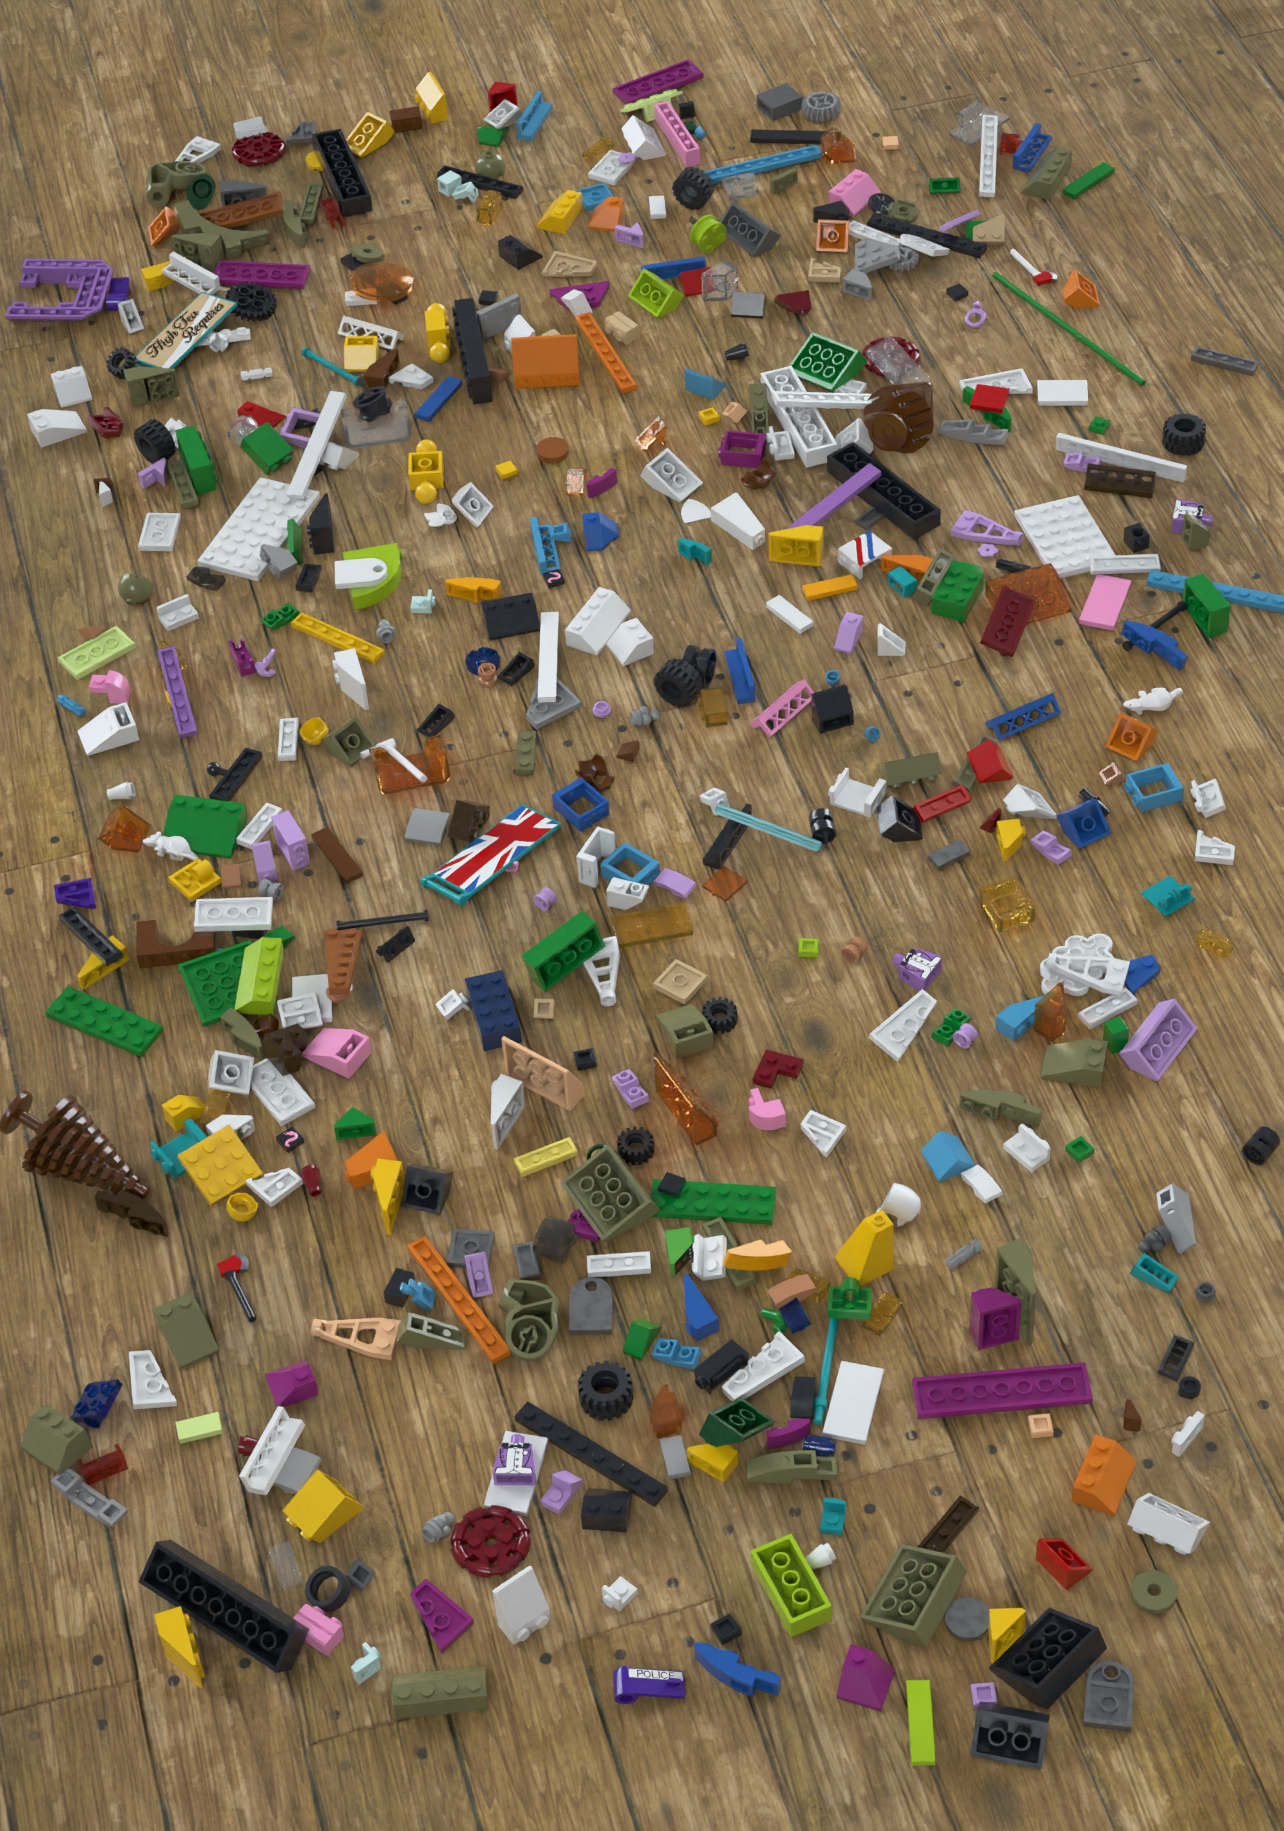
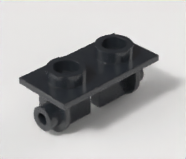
M407 925L405 928L400 929L396 935L383 945L377 947L376 953L379 956L383 955L387 963L415 942L409 926Z

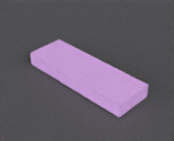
M978 209L947 222L940 226L939 229L941 232H945L966 221L972 220L979 216L980 212Z

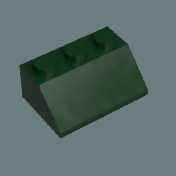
M740 1397L710 1412L699 1435L709 1445L719 1447L743 1442L773 1426L775 1421Z

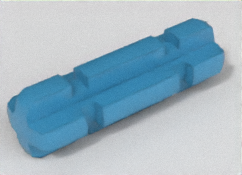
M64 694L58 695L57 703L63 705V707L79 717L85 715L86 709Z

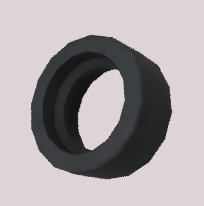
M330 1565L321 1566L308 1577L305 1584L306 1598L313 1606H318L324 1612H333L341 1608L350 1595L351 1585L349 1578L336 1567ZM336 1577L338 1586L333 1596L325 1601L319 1600L318 1589L324 1580Z

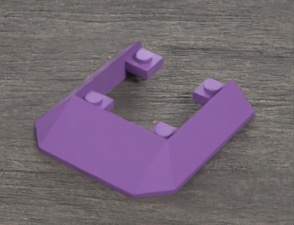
M25 259L22 266L23 274L20 280L21 288H36L37 283L66 284V288L78 289L74 302H59L57 307H29L28 302H13L12 306L7 308L5 319L14 322H76L83 320L102 309L114 271L101 259Z

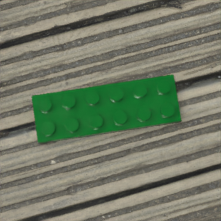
M67 986L45 1011L46 1017L139 1057L146 1053L164 1031L163 1025L70 986Z
M653 1179L651 1199L660 1211L652 1217L711 1221L721 1217L724 1222L773 1225L776 1187L686 1181L678 1198L658 1192V1186L662 1179Z

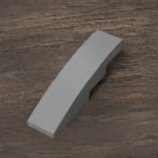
M973 419L944 420L937 430L939 434L954 439L981 444L1004 445L1009 436L1008 429L992 430L990 424L975 425Z

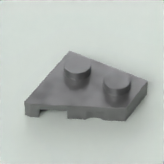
M315 121L300 122L297 128L292 131V136L286 138V144L313 143L312 134L316 133Z

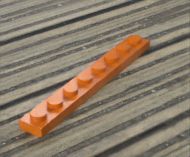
M587 312L575 316V322L621 394L637 390V384L591 313Z
M426 1236L408 1244L407 1248L410 1254L491 1363L494 1365L510 1356L511 1352L505 1341Z

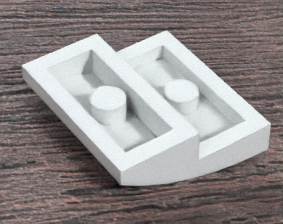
M315 992L277 1000L283 1028L297 1023L303 1029L323 1025Z

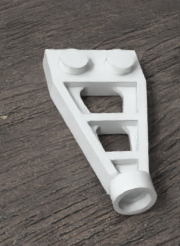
M197 136L186 145L175 161L187 159L190 160L189 162L201 163L219 152L221 144ZM194 150L203 154L196 156L190 153Z
M616 936L604 938L603 941L606 947L583 963L600 995V1001L603 1006H612L616 1003L615 987L620 958ZM610 958L609 965L605 967L595 968L592 963L595 960ZM610 974L609 981L599 982L597 976Z
M1049 953L1046 968L1053 969L1057 973L1100 992L1121 996L1130 961L1112 957L1060 956ZM1071 964H1082L1085 966L1084 973L1074 972L1069 967ZM1092 967L1106 968L1105 978L1098 980L1091 977L1088 973L1089 969Z

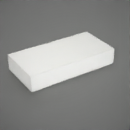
M664 195L650 196L651 219L666 218Z

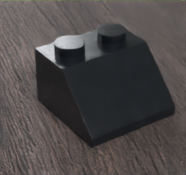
M512 235L498 241L499 257L517 270L543 258L542 254L530 245Z
M892 795L876 807L879 831L884 838L892 842L923 839L920 819L911 806Z
M415 1163L407 1166L401 1207L440 1215L450 1193L453 1171Z
M588 1488L582 1503V1529L627 1533L632 1492Z

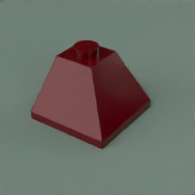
M809 290L779 294L773 299L775 304L793 314L798 313L799 316L807 315L812 309Z

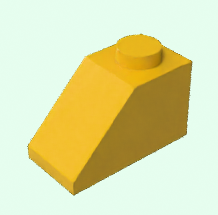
M1020 819L997 821L996 835L1003 861H1007L1022 846V839L1026 836L1025 827L1021 826Z
M177 1095L162 1104L165 1120L176 1132L185 1127L184 1121L190 1118L195 1121L209 1112V1108L198 1097Z
M709 1444L691 1446L687 1449L688 1463L723 1483L739 1464L738 1451L731 1445L715 1447Z

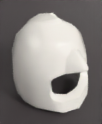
M893 1183L881 1208L878 1207L876 1212L883 1210L885 1214L896 1216L897 1227L906 1222H911L917 1214H920L921 1200L912 1189Z

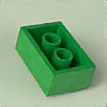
M951 565L932 596L931 614L965 622L983 591L984 574Z
M1204 573L1185 579L1183 601L1187 605L1186 611L1208 638L1226 633L1230 622L1231 605L1229 601L1225 600L1221 592L1216 589L1212 581Z

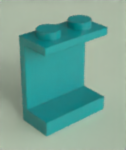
M191 1118L184 1121L186 1132L159 1148L153 1140L149 1142L151 1147L149 1152L155 1162L158 1161L165 1174L169 1173L173 1179L187 1172L178 1160L177 1155L207 1138Z

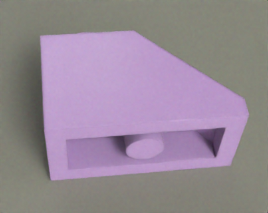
M846 612L839 626L834 646L835 651L847 654L852 653L863 633V616Z
M270 840L251 844L259 884L263 879H269L272 883L278 882Z

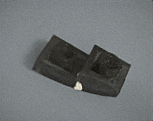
M195 566L186 576L188 581L213 591H217L226 582L224 575L211 574L209 568Z

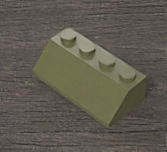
M1056 148L1042 157L1024 186L1022 194L1051 200L1071 167L1072 150Z
M486 1665L394 1675L392 1696L396 1719L489 1709Z

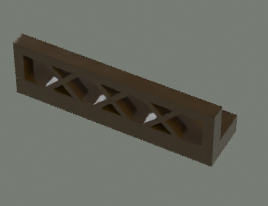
M1088 463L1084 490L1152 498L1156 472ZM1091 470H1098L1100 474L1093 475ZM1114 472L1117 476L1110 477L1108 473ZM1130 474V475H1132L1134 478H1133V479H1127V478L1125 477V475ZM1142 477H1152L1151 482L1144 481Z

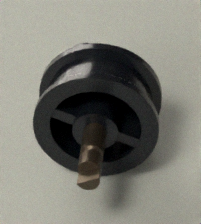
M362 376L357 377L356 379L363 392L355 398L353 405L359 410L360 419L372 422L375 418L388 414L393 402L390 398H387L385 387L377 386L369 389Z

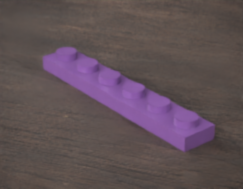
M175 646L157 650L179 737L181 739L197 735Z

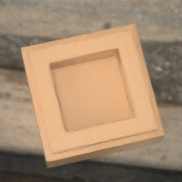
M898 136L882 137L883 150L899 149Z
M1050 1413L1028 1415L1031 1438L1053 1436L1054 1431Z

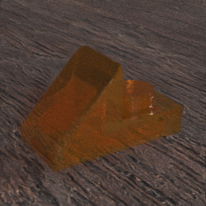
M658 416L635 440L645 452L656 441L665 446L667 427Z
M567 469L566 495L583 496L587 469Z

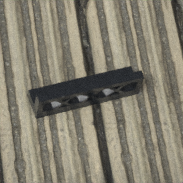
M746 803L741 812L752 815V805ZM729 819L703 858V865L721 870L748 826Z

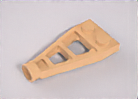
M364 1318L325 1321L314 1319L311 1335L318 1336L372 1358L392 1360L397 1343L398 1326L401 1320ZM352 1328L351 1338L346 1339L337 1336L338 1329ZM364 1329L376 1330L373 1343L366 1344L357 1339L359 1331Z

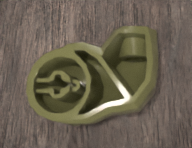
M188 161L156 163L149 167L146 177L147 201L153 207L161 208L165 206L175 190H188L192 180L197 175L206 174V167L199 163Z
M510 1278L498 1306L499 1309L508 1313L504 1322L506 1344L516 1358L525 1362H535L542 1359L555 1343L558 1332L557 1314L560 1300L547 1285L536 1281Z

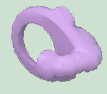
M979 301L973 304V308L965 316V322L971 328L981 327L985 322V318H987ZM972 314L981 315V320L977 323H972L969 321V317Z
M271 649L267 657L263 658V662L255 663V668L260 676L272 677L276 674L273 669H269L268 672L265 671L276 652L275 649Z

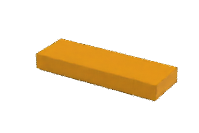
M852 574L802 585V591L807 601L857 590V583Z

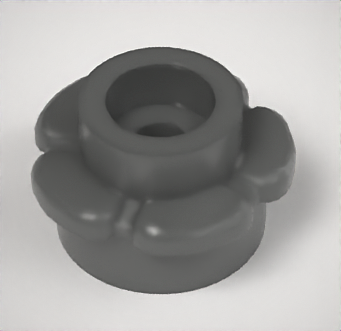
M1202 1282L1195 1289V1296L1202 1302L1212 1301L1216 1297V1290L1209 1282Z

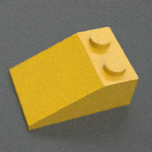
M367 112L346 141L352 154L363 158L386 144L395 131L387 121Z
M804 525L768 534L769 561L820 567L824 554L823 527Z
M377 1159L376 1166H373L371 1169V1178L374 1179L373 1191H376L386 1233L391 1236L402 1200L405 1182L402 1161Z

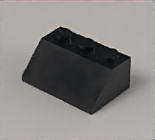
M532 592L481 602L482 618L489 641L540 631L536 603Z
M980 1701L976 1713L971 1756L1042 1769L1050 1715Z

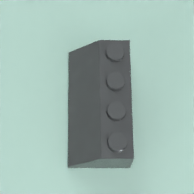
M733 201L719 221L726 227V236L754 257L773 249L781 236L751 212Z

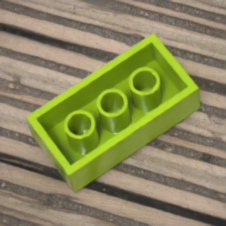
M792 1534L750 1551L751 1566L790 1637H794L832 1620V1605Z

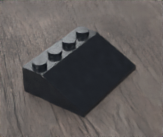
M1049 1607L989 1669L1029 1702L1047 1710L1103 1654L1107 1646L1098 1627Z

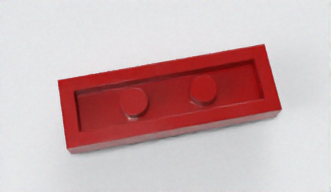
M963 784L915 804L913 809L921 822L924 823L970 803L971 797Z

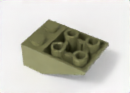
M196 233L171 236L175 253L186 257V259L206 270L215 272L219 260H224L221 238L218 235Z
M139 366L124 370L128 394L133 407L180 396L175 369Z
M693 1004L655 1015L676 1059L714 1047L713 1031L706 1018Z

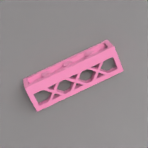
M805 679L795 683L749 724L753 729L760 726L766 735L771 737L812 701V693L814 691ZM803 689L810 696L808 699L801 698V691ZM790 700L797 701L796 709L790 708ZM779 710L785 711V719L778 718ZM767 720L774 721V728L772 730L766 725L765 722Z

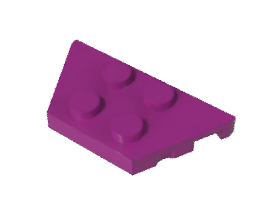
M609 281L549 289V294L551 297L557 298V302L563 305L566 310L571 311L561 300V297L575 289L584 293L590 308L600 307L602 300L606 296V290L610 286Z

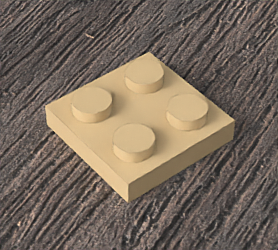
M675 959L653 983V988L685 1005L708 981V975Z

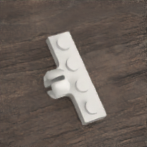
M240 327L232 331L224 329L216 333L211 331L197 346L209 345L210 349L218 353L220 350L224 352L229 342L251 340L250 328Z

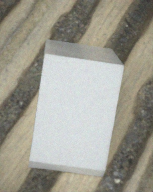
M574 289L561 297V300L575 316L587 312L593 313L583 292Z
M130 299L118 303L121 322L127 332L131 334L143 330L144 327L134 300Z
M880 623L878 625V656L905 655L906 642Z

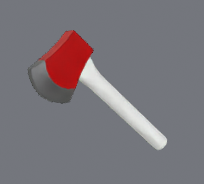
M1015 249L1010 251V254L1033 275V282L1038 286L1057 282V275L1054 272L1046 270L1041 273Z

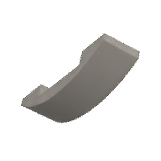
M70 1468L61 1475L57 1474L51 1480V1484L70 1502L102 1524L113 1527L128 1513V1509L114 1499L108 1500L84 1483L82 1477Z

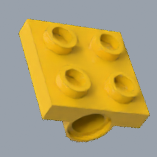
M199 858L168 877L169 882L191 902L222 883L221 877L214 872L210 862L206 859L201 861Z

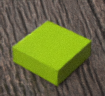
M799 938L798 957L818 958L819 939Z

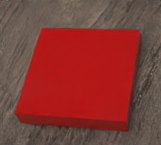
M977 384L970 402V409L1002 414L1010 388Z

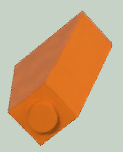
M385 1132L380 1133L345 1161L346 1170L343 1171L347 1183L351 1182L353 1189L374 1183V1179L371 1178V1169L373 1166H376L377 1159L398 1161Z

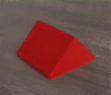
M494 82L488 91L489 113L504 99L518 107L515 84Z
M712 267L681 272L678 275V280L685 297L716 291Z
M991 739L967 752L968 759L979 784L1013 779L1012 772L1001 747Z
M1063 1538L1038 1540L1036 1560L1065 1590H1068L1093 1570Z

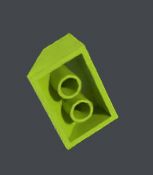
M643 269L628 294V297L657 318H661L676 310L685 296L659 276L646 269Z

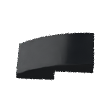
M794 1377L790 1409L791 1418L813 1419L816 1377Z

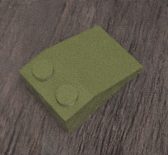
M1087 1038L1047 1045L1041 1079L1101 1087L1108 1041Z
M192 1292L152 1309L156 1325L180 1369L220 1352Z

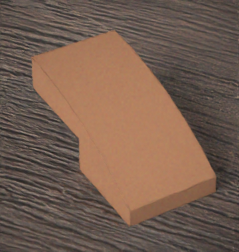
M808 1274L785 1280L767 1291L778 1309H780L795 1298L799 1302L816 1292L817 1288Z

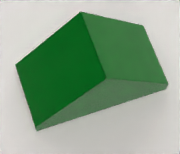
M354 1107L334 1124L336 1141L377 1135L374 1119Z
M645 1319L631 1322L622 1350L623 1353L642 1361L660 1332L661 1326Z

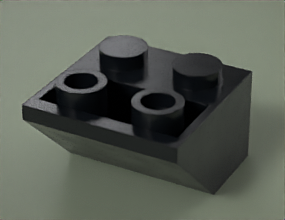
M846 684L812 693V721L819 734L854 725V711Z

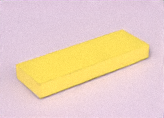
M568 1137L514 1158V1163L521 1176L524 1177L578 1156V1151L571 1138Z

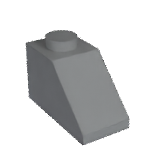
M852 269L843 278V292L871 301L872 285L867 274Z

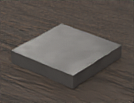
M453 1229L447 1266L466 1268L464 1256L485 1251L489 1269L495 1233L492 1231Z

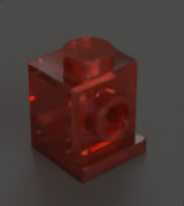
M1001 134L1000 155H1003V152L1016 153L1022 144L1020 134Z

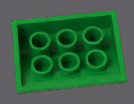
M812 332L789 366H792L799 378L833 392L857 376L867 363V360L859 350Z
M174 795L168 809L163 836L183 837L194 854L231 859L237 846L236 838L244 830L248 820L245 804Z

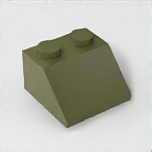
M357 717L347 720L321 739L331 755L347 766H351L361 758L360 752L376 746Z

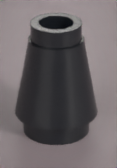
M740 343L724 351L727 361L746 359L745 357L749 356L746 344Z

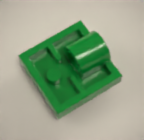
M852 1277L844 1279L841 1286H829L827 1318L870 1320L872 1288L860 1287V1282Z

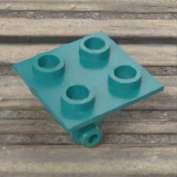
M1171 876L1140 893L1165 917L1195 900V897L1190 894V891H1192L1191 885L1183 884L1181 886Z

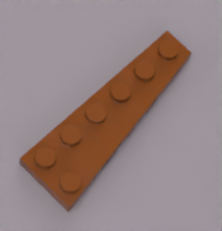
M324 930L329 995H349L363 937L362 930Z

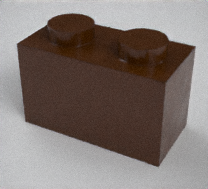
M419 106L389 111L391 126L395 133L422 129Z

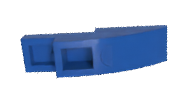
M1127 620L1124 622L1121 635L1147 654L1152 651L1179 671L1185 667L1188 656L1177 648L1179 642L1174 638L1141 623Z
M695 1642V1658L713 1677L723 1684L751 1697L754 1696L756 1689L779 1695L781 1676L772 1671L755 1669L749 1664H740V1656L732 1650H722L715 1648L709 1643Z

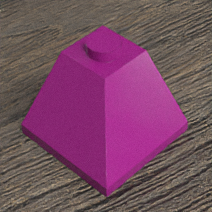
M306 1360L264 1374L276 1407H287L319 1395L316 1380Z
M851 1644L843 1664L836 1698L881 1711L895 1669L874 1651Z

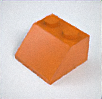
M1120 713L1105 747L1138 762L1152 747L1159 729Z

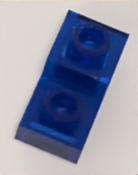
M797 1298L779 1309L792 1334L802 1331L805 1327L811 1325Z

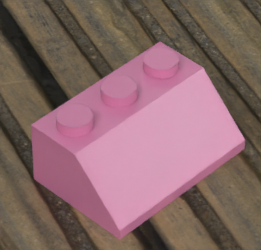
M855 169L829 191V204L842 200L849 210V215L855 217L868 206L870 196L881 192L869 174Z

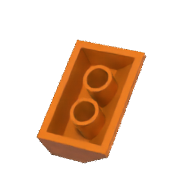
M1095 1434L1074 1483L1072 1502L1115 1517L1137 1461L1117 1441Z

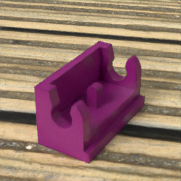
M240 639L241 644L239 646H235L233 640L228 641L230 655L240 676L243 677L256 673L255 663L245 646L244 640Z

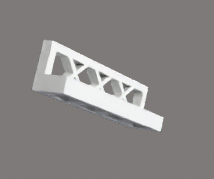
M175 252L169 255L170 264L162 269V274L198 294L206 292L202 290L205 288H209L210 290L206 293L212 295L220 290L219 276ZM175 269L178 272H170V270Z
M344 315L337 333L342 336H358L357 331L360 329L366 332L363 336L377 333L380 337L378 338L379 346L390 350L395 349L397 340L403 341L404 334L399 331ZM346 324L352 328L348 333L343 332ZM387 337L393 338L391 345H386L384 339Z
M277 1407L239 1475L247 1491L250 1493L267 1496L305 1427L303 1420L289 1418L284 1407Z

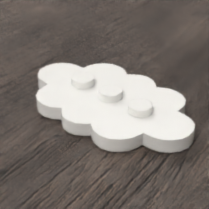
M1100 933L1093 934L1088 939L1079 935L1071 936L1065 941V946L1056 947L1052 951L1053 954L1060 956L1114 958L1110 953L1113 944L1111 938ZM1048 958L1041 962L1040 974L1044 978L1041 990L1045 995L1052 994L1053 998H1058L1065 993L1081 996L1088 992L1089 986L1057 973L1053 969L1046 968ZM1071 964L1069 969L1082 974L1084 973L1085 966L1082 964ZM1092 967L1088 973L1091 977L1102 980V976L1107 970L1104 967Z

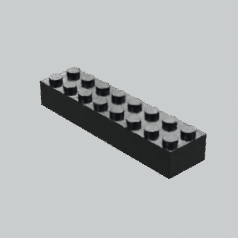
M336 129L312 134L313 150L342 216L372 211L370 192L342 130Z
M473 298L454 300L455 307H452L453 323L464 378H466V387L470 388L467 389L469 399L472 398L473 405L492 402L490 375Z
M854 442L827 456V472L842 484L869 463L879 469L882 475L857 495L915 540L940 526L941 509Z
M172 1540L157 1541L138 1581L175 1607L181 1606L183 1612L276 1673L292 1670L309 1631V1628Z

